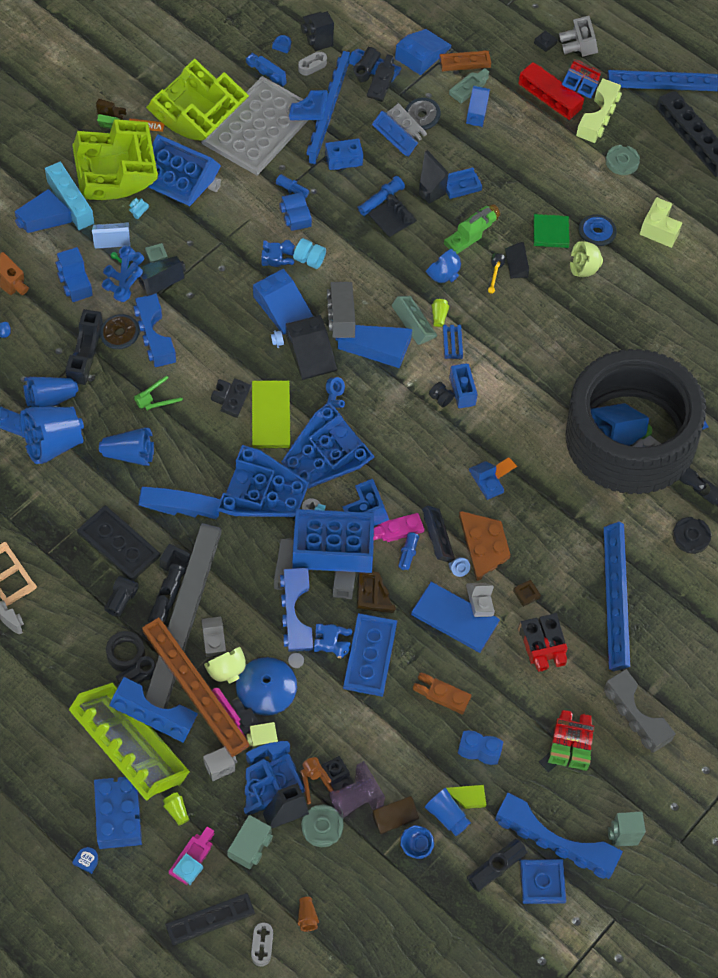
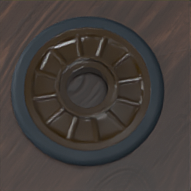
M117 314L111 316L103 323L100 338L109 348L124 349L131 346L137 340L140 328L138 322L133 317L126 314ZM122 328L125 330L121 335L115 334L117 329Z

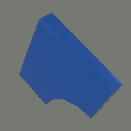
M327 90L310 91L304 100L291 103L289 119L323 120L328 97Z

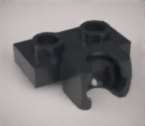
M234 378L232 384L219 379L216 390L212 392L211 400L222 405L221 412L238 418L250 391L251 384Z

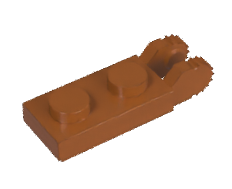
M419 673L418 679L431 687L428 689L416 683L413 686L415 692L455 712L464 714L472 697L471 694L436 678L433 679L430 675Z

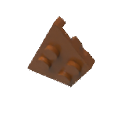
M462 511L459 513L475 578L478 581L482 579L483 575L489 571L492 572L499 564H503L510 559V551L501 521Z

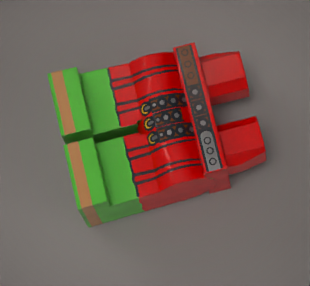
M562 710L555 724L548 763L566 766L569 761V767L587 771L591 760L590 754L594 731L592 718L590 715L583 714L580 715L579 722L571 721L573 713Z

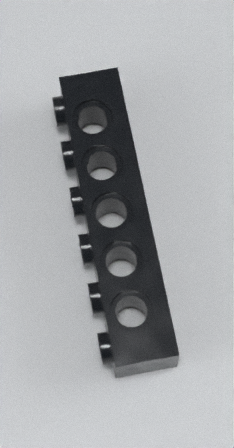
M676 90L659 97L656 106L657 111L711 173L718 177V138L713 131L707 127L704 121Z

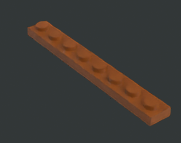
M157 618L142 627L143 633L230 756L234 757L248 748L249 742L162 620Z

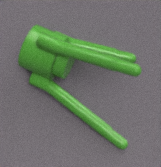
M165 376L145 391L134 396L140 409L145 408L147 411L155 407L182 401L183 398L180 397L151 404L153 398L150 392L166 381L168 376Z

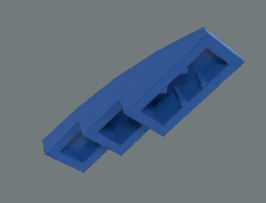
M141 487L138 505L174 516L176 513H181L191 517L201 515L216 520L219 517L217 507L220 499L179 490Z

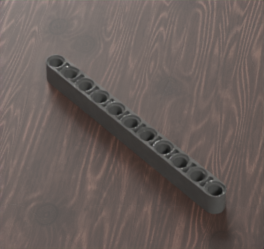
M204 523L200 526L168 626L169 632L184 652L221 536V527ZM160 655L146 699L158 708L167 709L176 678Z

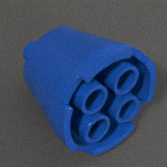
M28 407L20 413L21 433H24L27 443L25 447L35 464L46 463L83 443L81 429L84 428L82 419L77 417L74 407Z

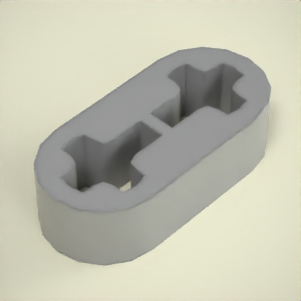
M315 52L301 59L298 64L299 73L310 75L324 68L327 65V55L324 52Z
M265 922L258 924L253 933L251 957L253 963L260 967L270 962L272 953L273 929L271 925ZM262 929H266V933H270L265 936V942H261V935L257 934ZM260 947H264V954L267 955V957H263L262 961L259 960L258 956H255V954H259Z

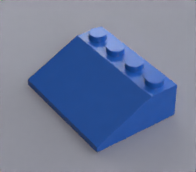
M157 134L152 146L158 178L148 188L187 206H191L214 181L221 165L211 157Z
M296 509L292 569L308 568V570L372 573L374 513Z

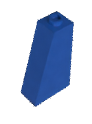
M355 325V338H336V341H338V349L400 368L411 342L412 329Z

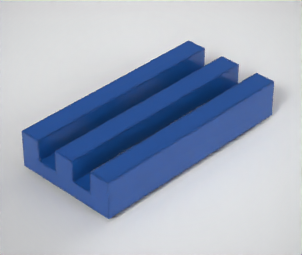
M443 325L444 359H463L461 325H457V327H454V325H450V327ZM447 332H450L452 354H448ZM454 332H457L458 354H456Z

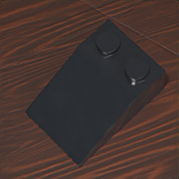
M321 315L286 323V338L302 380L337 371L328 333Z

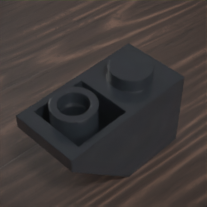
M298 783L278 790L263 812L267 825L271 826V829L309 814L304 795Z

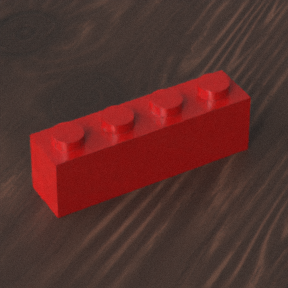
M532 62L520 73L518 83L520 86L568 120L582 110L584 97L563 86L560 80L536 63Z

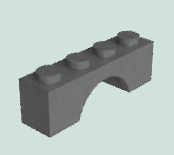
M626 669L606 682L604 692L608 699L613 700L620 715L625 716L632 731L637 732L644 747L654 753L671 742L676 733L663 717L651 718L638 710L634 702V693L638 684Z

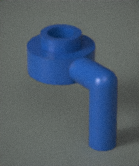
M332 377L326 382V391L329 394L327 403L331 402L335 408H342L345 405L343 400H336V396L342 395L345 390V384L341 378Z

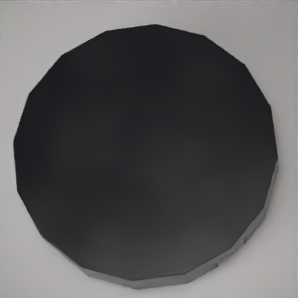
M694 517L682 518L676 523L673 530L675 545L686 553L696 554L703 552L711 541L709 526L701 519H693Z

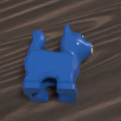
M285 240L282 243L263 241L262 266L271 265L279 267L287 264L293 265L294 260L291 258L283 259V253L294 256L295 245L290 240Z
M316 624L314 652H333L337 658H343L350 651L349 646L351 643L337 642L339 634L344 636L351 635L353 633L352 629H345L333 624Z

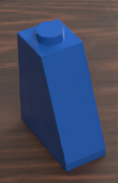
M49 189L14 211L17 226L20 229L23 228L27 233L72 222L71 210Z

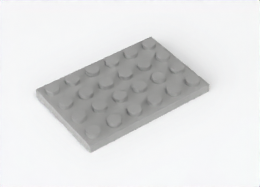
M263 76L246 92L249 97L205 140H201L202 144L256 176L308 121L289 119L291 103H297L304 99Z

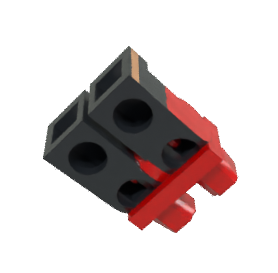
M557 613L541 616L539 620L536 617L520 621L518 626L519 634L523 638L530 663L535 664L538 672L549 668L547 660L553 659L556 667L566 665V652L568 648L565 644Z

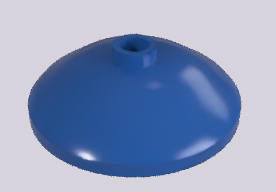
M264 657L246 664L244 671L238 675L240 679L236 681L237 696L246 709L251 708L253 713L258 715H274L284 711L293 702L297 692V681L294 672L286 663L275 658ZM269 679L270 682L264 683L263 680Z

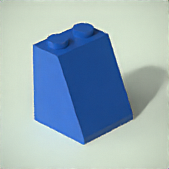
M625 403L591 409L592 418L598 428L606 436L618 443L630 446L647 433L649 417Z

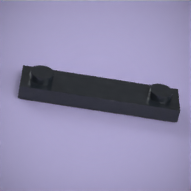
M245 893L165 925L171 943L175 946L253 916L255 911L248 893Z

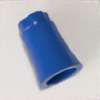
M446 788L434 796L424 807L449 831H452L455 836H458L471 824L466 818V814L459 808Z

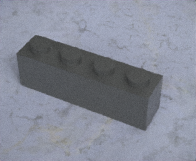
M331 282V288L327 289L329 330H332L333 338H355L352 282Z

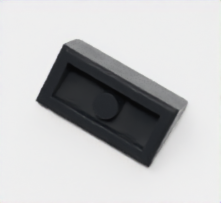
M524 242L505 248L510 279L527 278L529 265Z

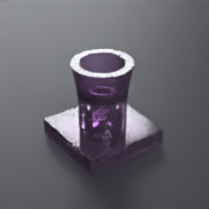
M364 761L356 766L355 783L329 793L331 801L342 819L367 802L373 810L384 806L385 796Z

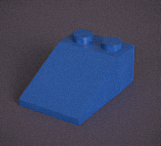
M424 29L405 36L396 45L395 59L419 75H422L439 59L440 54H445L452 45L429 30Z
M284 269L253 284L254 299L283 335L286 334V323L313 317L294 281Z

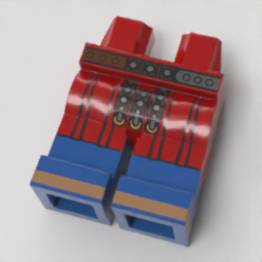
M574 59L562 85L576 91L580 83L577 92L591 99L598 85L601 71Z

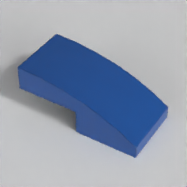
M280 741L259 746L246 753V761L250 766L267 756L271 761H274L290 752V744L288 741Z

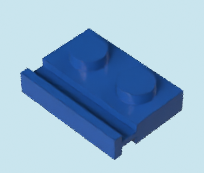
M473 167L448 174L446 192L449 199L482 191V184Z

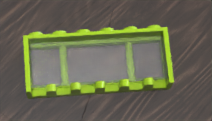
M113 683L78 694L69 711L146 801L153 795L182 784L190 771L150 726L109 706L117 690Z

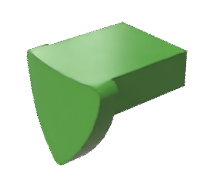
M99 114L97 121L100 127L111 129L114 119L120 120V118Z

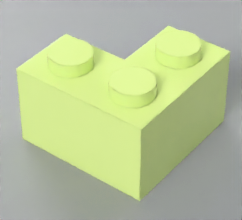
M656 197L643 222L640 235L672 248L682 226V222L669 217L672 203Z

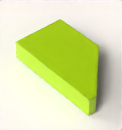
M484 785L446 788L451 797L464 809L486 807Z

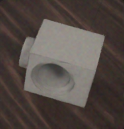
M225 747L203 756L204 765L212 781L235 772L236 757H231Z

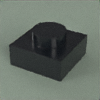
M545 30L535 38L534 44L547 52L557 44L558 39Z

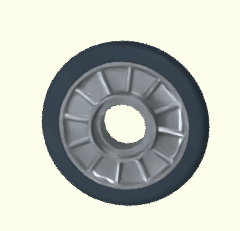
M429 98L415 99L405 108L409 115L424 130L435 126L440 119L441 111L439 105ZM425 111L427 114L424 117H419L418 113Z

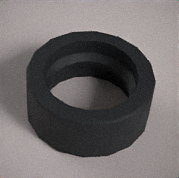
M122 631L113 635L106 646L108 662L114 669L122 672L137 664V661L145 656L144 643L140 636L129 631ZM131 642L136 645L138 652L135 658L129 661H120L114 656V648L120 643Z

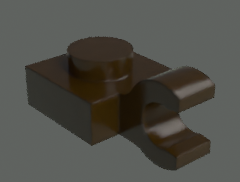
M98 99L96 102L97 115L117 117L123 120V116L120 114H127L125 108L115 107L113 102Z

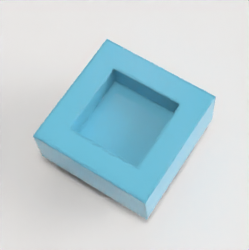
M186 853L173 869V873L191 885L203 869V865Z

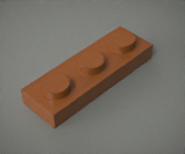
M489 51L440 54L439 56L442 71L491 68Z

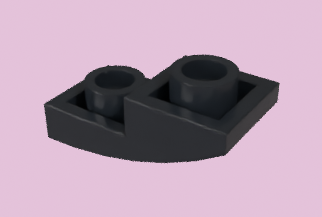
M340 756L321 765L331 779L330 785L342 805L360 796V791L350 777V772Z

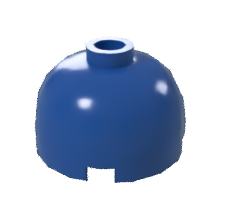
M450 249L440 256L439 260L426 270V273L435 282L445 283L450 281L452 283L459 277L458 272L461 269L460 258L453 249Z

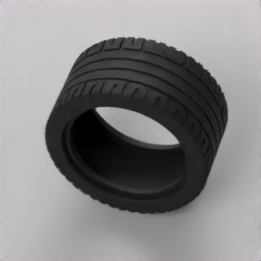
M642 349L613 351L611 354L607 353L603 357L597 358L596 361H592L576 379L571 394L566 425L567 449L570 457L573 458L574 464H577V468L599 486L602 485L606 489H611V491L626 492L628 494L656 492L678 481L680 476L692 464L706 418V401L704 393L701 391L702 388L696 378L693 377V374L690 371L688 372L686 367L681 366V363L678 361L675 362L673 358L666 357L667 355ZM614 398H643L663 408L673 419L678 432L671 439L659 445L651 447L627 446L612 440L598 428L592 418L591 409L597 408L604 402Z

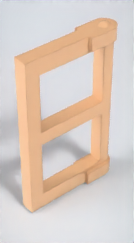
M3 542L0 544V554L6 551L15 565L0 574V582L19 570L28 585L8 598L0 588V598L2 601L4 600L8 607L26 594L34 591L37 586L18 561L7 542Z

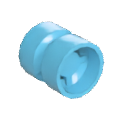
M302 238L296 246L293 258L301 263L307 262L308 266L318 269L325 258L326 248L318 244L313 246L311 241Z

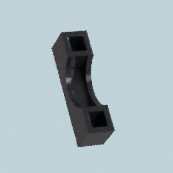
M83 309L80 318L77 345L73 355L69 356L65 369L66 377L72 378L77 384L86 385L103 325L102 313L99 311Z

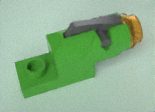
M494 204L486 205L458 225V231L446 238L444 245L449 250L453 249L458 254L482 238V232L498 220L500 216L498 207Z

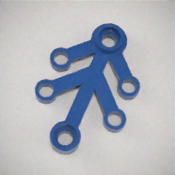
M123 246L119 250L120 257L122 258L120 273L111 265L105 267L103 271L108 278L102 282V287L106 291H112L114 298L120 302H125L131 296V285L143 273V270L138 265L143 262L144 256L140 252H135L130 246ZM112 277L118 280L119 286L114 285L109 278Z

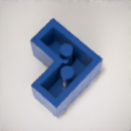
M78 247L57 253L58 261L55 262L58 270L57 275L60 283L64 282L65 284L63 289L66 297L70 296L71 301L75 302L93 296L92 287L86 275L84 261Z
M370 479L355 485L360 500L344 506V512L374 513V526L388 521L389 517L374 480Z

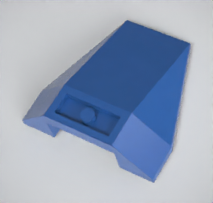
M328 402L313 415L281 462L286 468L309 482L307 488L309 489L360 469L373 459L374 455L344 421L331 402Z
M242 445L236 459L235 472L227 492L222 494L217 511L233 516L295 517L296 509H300L309 482L261 450Z

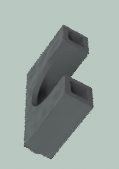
M293 538L281 539L274 578V589L285 591V588L280 585V575H284V569H292ZM334 571L333 597L352 599L356 572Z

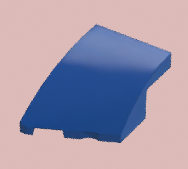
M288 753L270 763L262 759L246 768V808H244V812L246 815L265 810L278 790L298 783L302 793L305 792L304 784Z

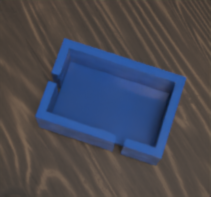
M118 777V782H114L113 778L94 780L97 843L99 849L142 845L138 790L126 777Z

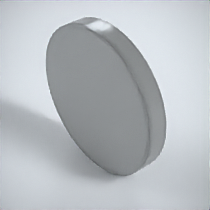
M293 653L289 656L288 663L293 668H300L304 663V658L299 653Z

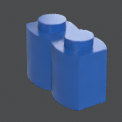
M303 193L283 196L279 207L281 213L285 214L284 221L286 227L289 226L291 231L312 227L311 214Z
M463 731L458 754L466 759H478L485 764L496 765L498 764L504 742L493 736L483 737L475 731Z

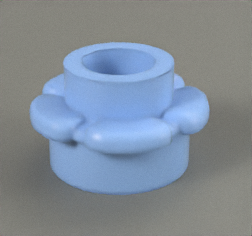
M274 330V334H271L272 343L279 348V346L284 345L282 332Z

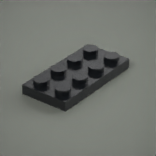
M106 505L77 529V533L132 581L160 557L159 551Z

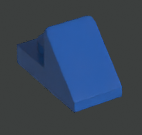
M485 461L469 468L471 475L486 500L504 493V488L495 475V465Z

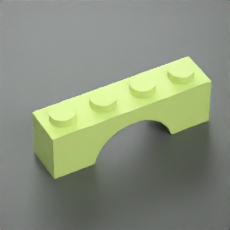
M606 79L601 80L594 99L601 110L595 113L584 114L578 126L577 137L593 143L596 142L598 137L601 138L604 132L603 126L608 125L610 120L609 114L614 113L616 108L615 102H619L622 96L620 92L621 85Z

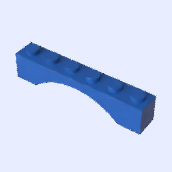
M507 793L495 818V821L505 829L510 828L516 831L520 837L536 841V844L541 848H549L555 851L557 856L564 859L568 858L574 861L578 867L588 868L594 871L596 876L603 879H610L623 852L604 841L579 843L557 836L537 820L526 801L510 793Z

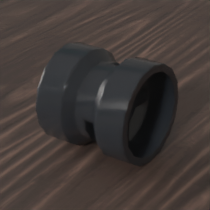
M442 382L436 383L429 391V396L432 399H436L442 408L446 407L455 396L451 390L446 389Z

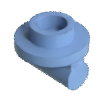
M463 557L456 558L453 562L449 563V569L458 577L465 576L470 571L469 560Z

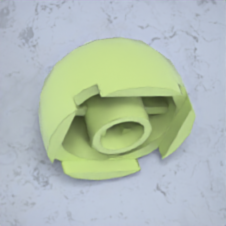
M586 241L577 242L573 247L571 256H574L573 262H570L572 274L579 277L594 275L603 263L599 248Z
M238 647L205 663L204 666L214 680L219 682L228 681L230 684L240 679L238 675L244 671L246 660L241 647Z

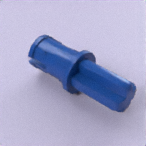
M282 174L276 179V184L288 190L289 193L293 192L296 194L302 192L304 198H307L309 190L298 185L296 180H290Z
M408 533L405 545L401 548L402 555L398 564L401 570H409L413 556L416 555L415 549L420 538L416 533Z

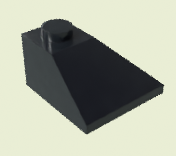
M428 150L424 154L419 195L430 204L446 195L449 173Z

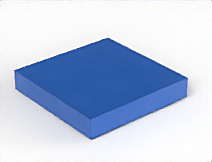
M563 859L520 860L523 904L566 903Z

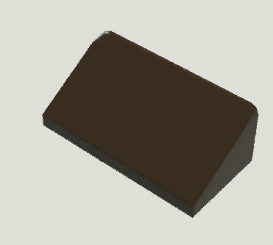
M412 796L375 809L372 813L380 834L419 819Z

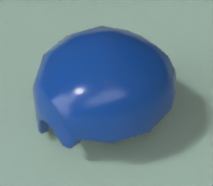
M413 825L404 830L401 836V847L408 856L423 859L431 854L434 848V837L426 828Z

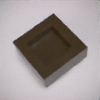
M531 580L513 589L523 607L541 597V594Z

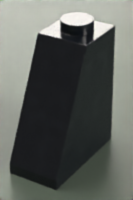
M177 256L139 266L143 270L142 275L138 277L139 284L147 296H151L185 278L183 273L186 271L185 264Z

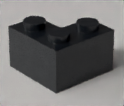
M320 11L303 16L301 30L303 34H306L308 44L312 45L314 51L332 47L334 22L328 11L323 13Z

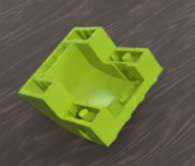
M194 59L166 89H162L151 99L146 108L177 134L193 140H205L249 95L225 72L216 79Z
M114 119L110 133L77 131L72 146L79 191L85 199L111 200L127 197L147 188L158 178L148 122Z

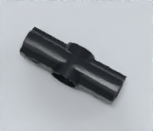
M515 838L498 853L492 854L489 860L468 875L467 880L474 890L480 892L497 877H501L506 870L528 853L525 846ZM500 862L503 868L497 869L493 867L492 863Z

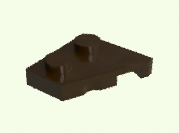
M358 572L357 609L394 613L396 607L394 604L392 605L388 597L389 592L383 585L379 572Z

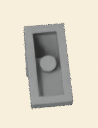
M467 583L466 588L474 617L493 616L495 610L491 593L494 586L487 583Z
M221 616L201 619L206 657L225 654L226 647Z

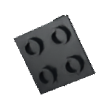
M392 194L387 196V203L368 213L388 237L393 236L417 221L403 203Z

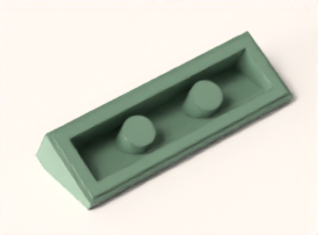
M398 296L395 299L392 308L405 327L412 329V337L418 345L437 337L436 332L411 296Z

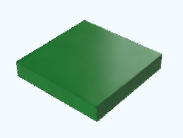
M534 214V246L569 248V216Z

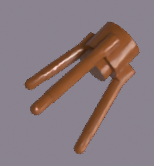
M316 757L307 759L302 764L304 769L300 771L303 777L307 804H311L308 777L312 780L320 777L336 803L340 804L338 796L330 785L331 779L320 765Z

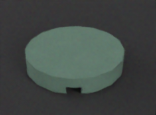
M622 145L614 146L608 150L605 159L609 170L619 175L634 173L640 163V156L637 151L630 146L622 147Z
M324 804L315 805L308 810V815L303 816L301 823L302 834L306 841L313 846H331L342 835L343 819L332 806Z

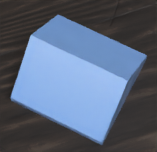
M129 223L93 225L92 234L95 249L130 246Z

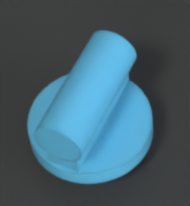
M135 198L129 204V211L136 219H139L149 208V205L142 198L139 200Z

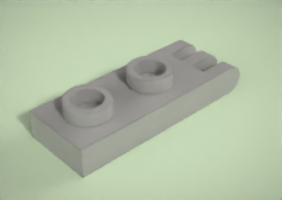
M399 103L387 112L395 122L418 141L422 139L419 133L423 136L427 135L425 130Z

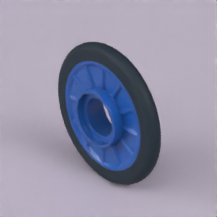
M589 215L579 224L581 238L596 246L610 244L617 234L614 222L603 215ZM600 228L602 232L597 233L593 229Z

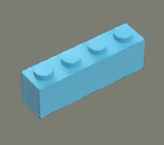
M61 161L46 167L47 182L57 198L71 210L72 221L77 229L81 230L94 224L91 207Z

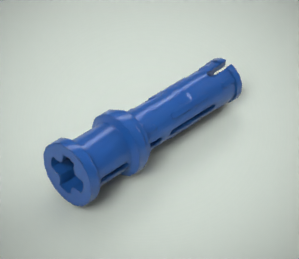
M394 176L391 182L382 185L378 193L358 206L359 212L365 216L386 200L388 195H394L399 190H403L405 184L402 179Z

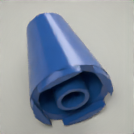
M24 378V381H27V385L23 386L27 406L53 407L75 397L76 392H78V385L72 378Z
M140 428L105 437L99 443V452L104 457L149 466L148 462H152L154 455V442H150L149 436H153L150 428Z

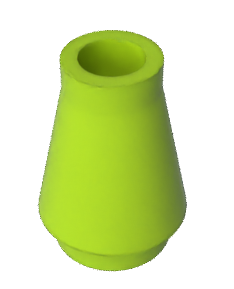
M436 299L431 305L433 325L435 327H443L449 305L447 300Z
M178 792L171 794L163 800L165 804L163 807L177 822L178 826L190 820L183 797L179 796Z

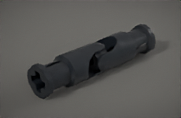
M691 467L686 469L679 480L685 485L692 486L697 494L712 505L716 504L718 506V487L707 479L700 477ZM708 484L710 492L708 495H704L701 491L706 489Z
M177 564L169 565L167 578L162 582L155 605L148 617L149 623L160 618L164 625L166 624L169 610L180 588V580L182 575L186 573L184 567ZM171 594L170 599H168L165 595ZM142 633V637H143L144 639L148 640V638L146 637V635H145L144 633Z

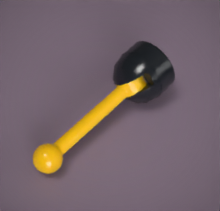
M494 253L491 257V264L495 268L491 286L488 288L490 294L495 292L494 284L497 271L505 264L506 257L500 253Z

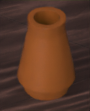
M303 897L299 899L298 926H300L302 931L309 932L318 928L319 919L312 903V898Z

